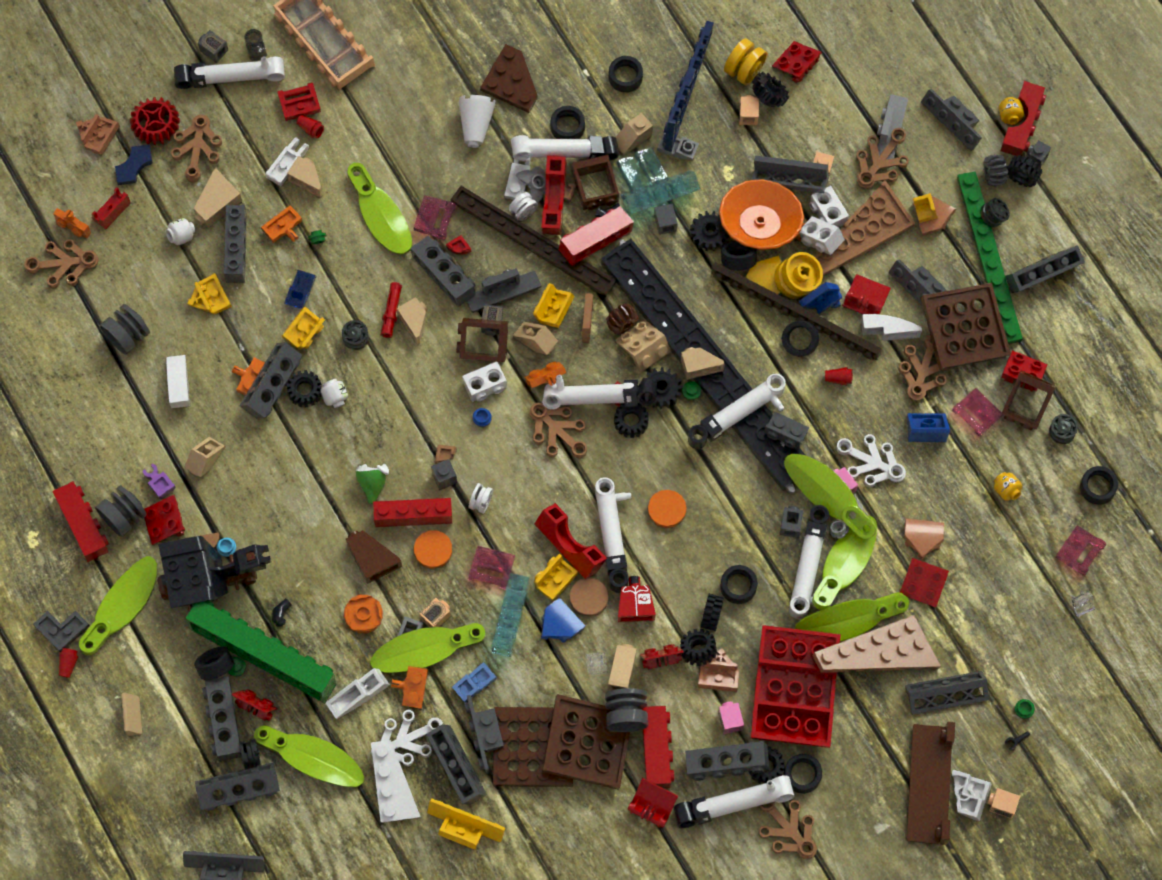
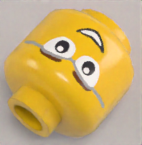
M1007 97L999 104L998 109L1003 123L1015 125L1023 119L1024 111L1019 99Z
M1003 472L995 478L994 490L1003 500H1016L1020 497L1023 485L1013 473Z

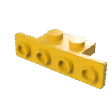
M431 799L429 802L427 813L444 820L439 829V836L474 850L482 836L497 842L502 841L505 827L435 799Z

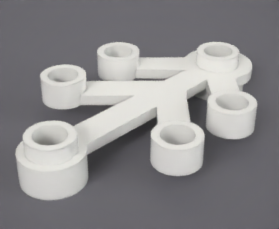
M871 434L866 435L863 441L864 445L869 448L871 456L853 448L852 442L849 439L843 438L838 441L836 449L839 454H849L867 463L848 468L849 474L851 470L856 472L855 475H851L853 479H856L859 474L880 469L884 471L875 476L867 475L864 480V484L867 487H874L876 483L888 479L892 482H900L905 478L906 470L901 464H897L892 452L893 446L890 443H884L881 447V453L887 457L888 464L882 462L875 444L876 439ZM870 438L873 442L868 443L866 439ZM846 446L847 450L843 451L840 447ZM889 447L890 451L887 452L883 448ZM897 471L899 475L895 476L892 472ZM867 479H872L874 482L870 484L867 482Z
M406 710L403 712V722L396 740L392 741L394 750L400 747L427 758L432 754L431 747L427 744L421 746L412 743V741L434 730L435 728L431 726L432 723L437 722L440 726L443 722L439 718H431L426 726L407 734L411 722L415 719V715L412 710ZM412 714V718L406 719L405 715ZM389 718L385 721V731L381 741L390 740L392 731L397 728L394 719ZM389 722H393L394 727L389 728L387 727V724ZM428 748L430 751L428 754H424L422 750ZM396 752L399 762H402L403 765L411 766L413 764L414 758L412 754L405 753L402 755ZM405 757H410L411 761L406 763L404 759Z

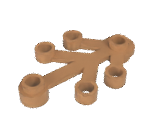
M205 115L195 116L190 127L183 132L177 131L174 134L175 142L182 144L187 137L195 133L194 139L181 148H173L171 151L172 158L180 160L184 154L193 149L190 167L185 171L187 180L193 183L201 178L198 168L200 150L205 153L211 164L218 163L220 159L219 154L216 151H212L202 139L203 133H205L211 140L213 147H220L222 145L221 136L215 135L210 129V120ZM178 136H183L182 139H177ZM215 139L220 140L218 143L213 142ZM176 152L180 153L178 156L174 155Z
M895 128L892 131V140L880 156L878 152V138L874 135L868 137L867 145L871 150L873 165L868 170L866 162L868 158L867 152L865 150L857 152L856 157L861 168V173L857 177V183L860 187L868 189L873 187L875 182L884 180L895 182L898 179L896 170L892 169L887 173L876 174L877 171L881 168L893 166L901 168L908 166L909 159L905 155L886 160L895 147L906 140L904 129ZM897 135L902 136L900 140H897L895 137ZM874 139L876 143L871 144L869 141ZM865 154V157L860 158L859 155ZM905 159L907 162L902 164L900 160ZM893 173L896 176L894 178H890L889 175ZM869 178L870 181L866 183L863 179Z
M67 239L63 243L67 252H74L78 257L71 258L59 249L54 242L49 241L45 244L46 252L54 254L59 259L39 261L36 257H29L25 260L24 265L29 273H37L40 269L60 267L47 279L49 287L56 288L62 276L73 265H79L73 273L66 276L67 284L75 286L78 283V277L86 269H92L97 266L99 258L94 251H83L75 245L73 240ZM67 244H73L70 248L66 247ZM49 246H54L53 249H48ZM89 258L93 259L91 262H86ZM31 265H36L35 268H33V269L30 268ZM70 278H75L73 282L69 281ZM56 280V283L51 284L50 281Z
M930 335L924 341L926 352L922 364L915 354V346L907 345L904 349V355L909 358L918 375L916 381L910 373L911 365L908 362L903 361L898 367L899 372L903 374L909 385L907 394L914 401L922 400L926 395V391L935 387H942L947 381L945 375L938 374L933 381L923 384L926 377L941 371L938 364L929 367L934 352ZM907 349H911L913 353H908ZM901 366H906L908 370H903ZM937 379H943V383L938 382ZM914 389H919L920 393H916Z
M535 403L531 406L530 416L535 420V433L533 435L535 444H542L545 440L542 433L543 422L549 427L548 447L546 449L549 457H555L558 454L556 434L572 449L574 457L582 458L586 455V444L582 441L576 442L563 430L574 429L577 432H582L585 429V422L581 419L576 421H554L550 417L561 416L563 419H569L572 416L571 408L565 406L563 408L548 409L543 403ZM540 410L543 413L541 415H537L536 411ZM569 411V414L564 415L563 412ZM581 423L583 427L577 428L576 425ZM536 436H541L542 439H541V440H536L535 437H536ZM553 448L556 451L554 453H550L549 449ZM577 449H582L583 452H582V453H577L576 450H577Z
M792 800L789 803L790 823L775 808V802L770 803L769 807L759 806L762 811L769 812L783 828H770L764 825L759 829V836L763 839L769 836L792 838L796 843L785 844L777 840L772 845L774 853L780 854L783 851L797 852L803 859H810L815 856L817 846L811 840L814 818L811 815L803 817V838L797 832L798 813L801 808L799 801ZM794 803L798 805L796 810L791 808V805ZM807 818L812 821L809 825L804 822ZM767 829L769 833L767 835H763L761 833V830ZM780 844L782 849L776 850L774 846ZM808 846L810 852H804L803 847Z

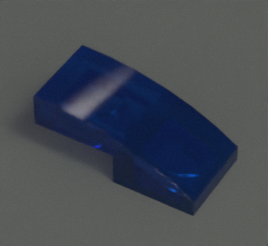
M297 270L284 304L302 309L306 304L317 276Z

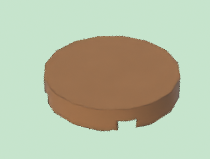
M583 578L577 581L570 592L571 606L578 614L583 616H596L602 613L609 599L608 590L605 585L594 578Z

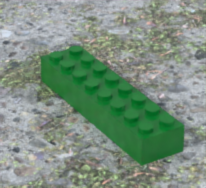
M210 601L194 604L186 617L191 631L220 647L228 648L229 652L314 699L324 704L326 703L337 685L335 675L330 667L326 665L320 666L316 664V660L312 657L300 655L299 651L294 647L289 646L287 648L282 645L279 639L265 636L264 631L256 627L255 629L249 627L248 623L243 619H234L228 611L214 608L215 605Z

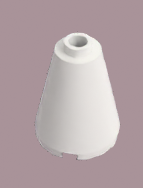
M465 95L459 97L464 142L468 144V147L478 148L484 142L495 108V100L491 102L490 97L481 95H470L468 99H465Z

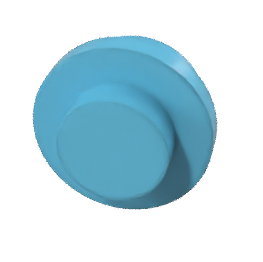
M222 538L217 543V551L221 556L229 557L230 554L236 551V543L231 538Z

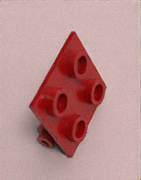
M793 41L772 67L793 75L792 80L798 83L819 62V55L822 52Z
M856 274L842 306L860 314L880 315L891 287Z
M1012 350L1001 378L1013 384L1022 370L1042 379L1048 364ZM1025 383V389L1037 392L1038 388Z
M174 494L144 509L147 513L144 519L152 545L175 534L178 537L184 535L185 528Z
M912 558L900 593L908 598L936 607L949 571Z
M675 644L665 645L662 650H656V648L646 649L643 654H640L644 659L642 661L643 668L648 670L658 668L656 658L659 667H661L660 657H663L664 665L667 666L666 656L669 665L678 664L679 661H682L681 653H683V650L679 646H675Z
M246 689L232 693V696L236 697L235 703L237 707L249 713L255 707L253 715L257 714L256 717L264 721H270L273 717L271 712L278 709L273 706L274 703L271 700L258 698L257 694L252 690Z
M642 778L634 798L628 806V810L631 814L634 813L641 816V819L645 818L647 822L650 821L656 824L658 828H664L678 795Z

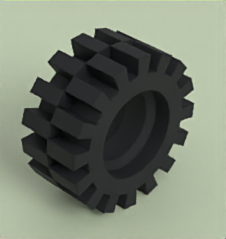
M1015 155L1007 167V175H1009L1010 179H1014L1015 183L1018 182L1019 185L1023 184L1024 187H1032L1038 182L1042 169L1040 165H1037V162H1032L1031 158L1027 159L1026 156L1022 158L1021 155H1018V157Z
M304 370V373L297 371L298 375L294 373L292 379L289 378L288 380L289 384L287 383L289 399L293 401V404H298L299 407L305 405L306 408L308 404L313 406L315 405L314 402H318L319 397L322 396L320 393L322 388L321 381L311 371L310 373L307 370ZM302 383H308L312 386V390L309 394L302 395L297 391L298 386Z
M622 403L620 408L617 407L614 415L615 429L619 430L618 433L620 435L623 433L626 438L628 435H630V438H634V435L639 437L640 433L643 434L649 421V414L646 412L645 406L642 408V404L639 403L638 406L625 407ZM632 413L638 416L639 421L636 425L630 426L625 423L624 417Z
M708 594L700 628L716 631L724 597Z
M693 629L694 633L688 631V636L684 634L683 639L680 641V647L683 650L682 657L685 659V662L688 663L690 661V665L696 663L697 666H700V663L706 665L707 660L711 662L717 653L714 635L710 634L708 630L704 633V629H700V632H697V629ZM696 645H705L701 650L691 649Z
M768 746V758L774 764L772 771L767 773H752V771H749V775H752V779L754 781L757 780V783H767L769 780L782 776L785 766L784 759H782V754L777 752V749L773 750Z

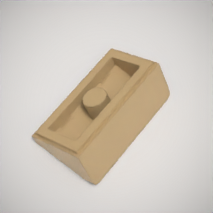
M122 693L124 731L128 736L141 735L140 699L136 695Z

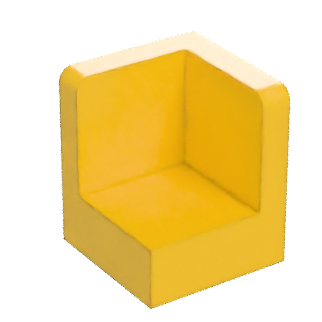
M931 193L913 198L919 223L938 218Z

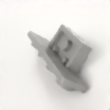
M891 94L887 108H883L881 119H884V123L879 124L877 135H880L878 144L879 156L892 140V131L895 128L902 127L908 102L906 97ZM897 146L886 160L894 159Z

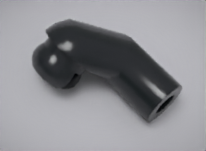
M286 598L274 607L272 611V621L277 627H282L286 623V620L283 618L284 612L292 606Z

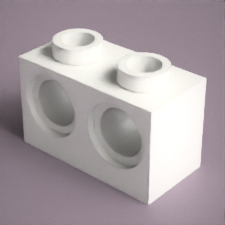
M831 186L827 187L824 193H814L811 195L809 206L813 213L816 212L819 217L818 219L837 227L843 226L849 219L847 211ZM819 201H826L827 204H821ZM828 216H835L836 219H830Z
M813 216L804 224L799 232L801 242L806 247H813L820 253L824 252L829 255L845 240L839 227Z
M498 362L462 376L463 384L472 402L476 400L482 401L488 395L493 393L499 394L507 388V380ZM493 377L499 379L497 382L490 381V379ZM474 385L481 386V388L478 390H475L472 387Z

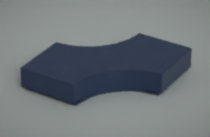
M150 144L131 147L129 158L123 164L115 166L118 186L137 183L139 172L145 166L153 163Z

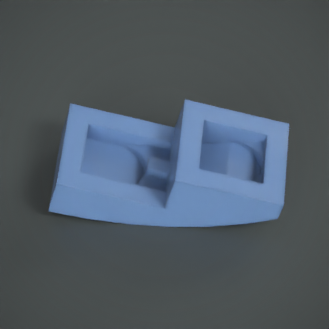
M483 662L472 673L466 674L452 688L466 702L468 701L467 695H471V698L496 680L497 677Z

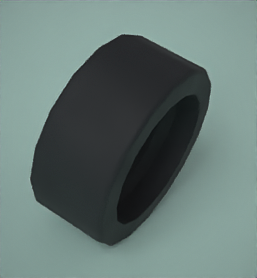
M621 56L612 61L609 66V82L615 90L629 93L640 87L643 81V67L636 58ZM629 66L636 71L637 76L633 81L622 82L616 78L615 71L620 67Z
M562 106L556 109L550 119L553 136L556 139H580L585 131V117L583 113L573 106ZM564 116H571L578 120L579 126L573 132H563L557 127L558 120Z
M737 241L726 243L721 249L722 264L724 267L735 271L750 269L757 263V249L746 247Z
M807 321L792 322L786 326L782 333L783 347L793 356H807L817 348L819 333L815 326ZM799 327L807 329L811 334V343L803 350L794 348L790 343L791 332Z
M1095 466L1085 472L1080 482L1082 496L1092 504H1106L1112 500L1118 490L1117 476L1107 467ZM1096 475L1103 476L1110 483L1109 492L1105 495L1094 494L1088 488L1089 479Z
M731 566L722 575L720 584L722 595L726 600L734 604L747 603L756 594L757 576L747 566ZM735 574L746 576L750 581L749 591L744 595H736L730 592L727 583L731 576Z
M216 647L200 655L196 659L194 666L202 680H213L230 671L234 665V660L228 648Z
M798 754L787 762L784 776L790 777L794 792L801 794L809 793L818 787L822 779L821 764L810 754ZM804 762L813 767L815 776L811 783L800 785L792 779L791 771L797 763Z

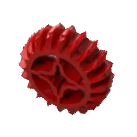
M155 96L152 101L146 98L145 103L140 101V107L135 106V111L131 112L130 127L134 132V136L136 138L139 137L141 142L145 140L146 144L153 141L155 146L158 141L161 144L164 143V139L170 141V135L174 136L175 131L179 130L178 124H180L179 113L174 104L171 105L169 100L164 102L162 97L157 101ZM166 114L169 116V121L167 124L164 122V116ZM143 118L146 121L144 128L140 125Z

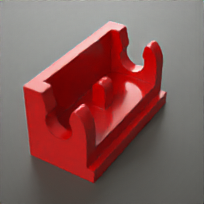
M116 187L114 194L97 212L94 211L91 214L92 220L106 230L131 204L128 194L125 192L121 193L119 188Z

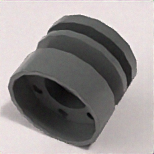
M123 304L119 307L120 311L116 310L114 312L118 321L108 317L99 327L106 338L121 353L126 355L136 346L132 337L141 342L143 336L146 337L150 334V330L136 311Z
M120 485L116 488L119 495L115 492L110 494L114 501L113 503L104 499L95 509L106 524L117 535L123 537L132 529L128 520L130 519L138 524L140 520L137 515L143 519L147 516V513L136 496Z
M634 688L616 689L605 694V700L607 701L605 707L611 712L606 714V728L614 732H633L647 728L648 713L641 710L647 707V702L645 701L647 692Z

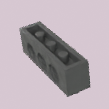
M226 205L224 255L226 283H245L247 228L245 205Z
M426 236L410 248L415 261L457 307L476 295L474 281L464 275L462 268L452 262L453 260L447 252L444 253L441 250L437 240H432L429 236Z
M1078 245L1008 274L1005 278L1011 292L1015 293L1083 264L1085 261Z
M286 342L277 343L239 406L256 419L267 417L272 411L271 407L274 402L280 398L281 390L289 383L288 380L291 378L290 375L293 370L299 366L302 354ZM281 362L283 363V369L280 368ZM271 378L274 379L273 386L271 384ZM262 393H263L264 396H265L264 401H262V399H261Z
M226 676L206 680V687H203L202 690L204 699H208L209 706H205L207 718H211L212 725H208L210 737H214L215 744H211L213 756H217L219 761L242 757L239 744L240 738L230 679ZM215 698H224V700L220 704L214 703ZM224 715L227 717L223 723L217 722L219 716ZM224 734L230 736L226 742L220 741V737Z
M442 724L427 733L426 735L462 804L471 805L486 796L487 793L451 725Z
M764 741L685 751L687 775L696 781L704 780L705 777L709 776L723 778L725 774L740 776L744 775V772L762 773L765 769H769L768 746ZM750 755V762L743 763L744 757ZM731 758V763L728 766H724V760ZM712 760V765L709 768H704L705 762Z
M274 762L195 781L200 808L207 811L214 810L224 804L226 806L234 805L240 800L251 801L261 795L271 796L280 791ZM256 780L263 782L260 786H254L252 783ZM235 785H241L243 786V789L240 791L233 790V787ZM215 790H222L224 792L220 796L213 794Z

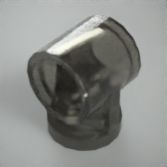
M257 29L248 30L245 33L244 39L249 58L252 61H259L263 56H267L262 33Z

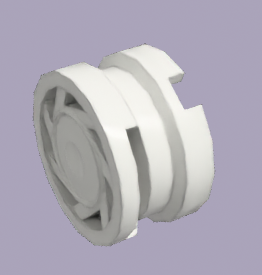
M526 192L512 201L509 210L515 214L517 220L523 221L536 211L538 203L532 200V196Z
M478 483L472 493L469 508L472 510L477 509L482 514L485 513L492 498L493 489L490 487L485 488L482 484Z

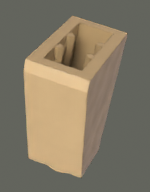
M217 169L212 172L194 207L196 221L200 225L204 224L207 228L226 215V205H238L242 202L240 193Z
M630 644L617 645L608 683V692L629 688L637 650Z

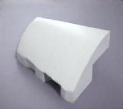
M953 770L952 776L954 778L958 813L970 819L980 821L992 785L991 782Z

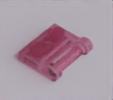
M424 195L415 221L414 231L445 240L448 234L446 232L452 212L456 209V204ZM440 208H444L446 210L440 228H434Z
M977 388L952 408V412L962 417L979 437L1002 417V412ZM966 406L983 423V425H980L963 408Z
M1077 525L1057 553L1056 558L1080 574L1086 575L1089 571L1088 567L1099 551L1105 548L1106 542ZM1089 543L1094 545L1082 564L1078 563L1077 559Z
M477 546L468 580H479L506 589L515 555ZM479 567L502 573L503 578L479 573L477 569Z

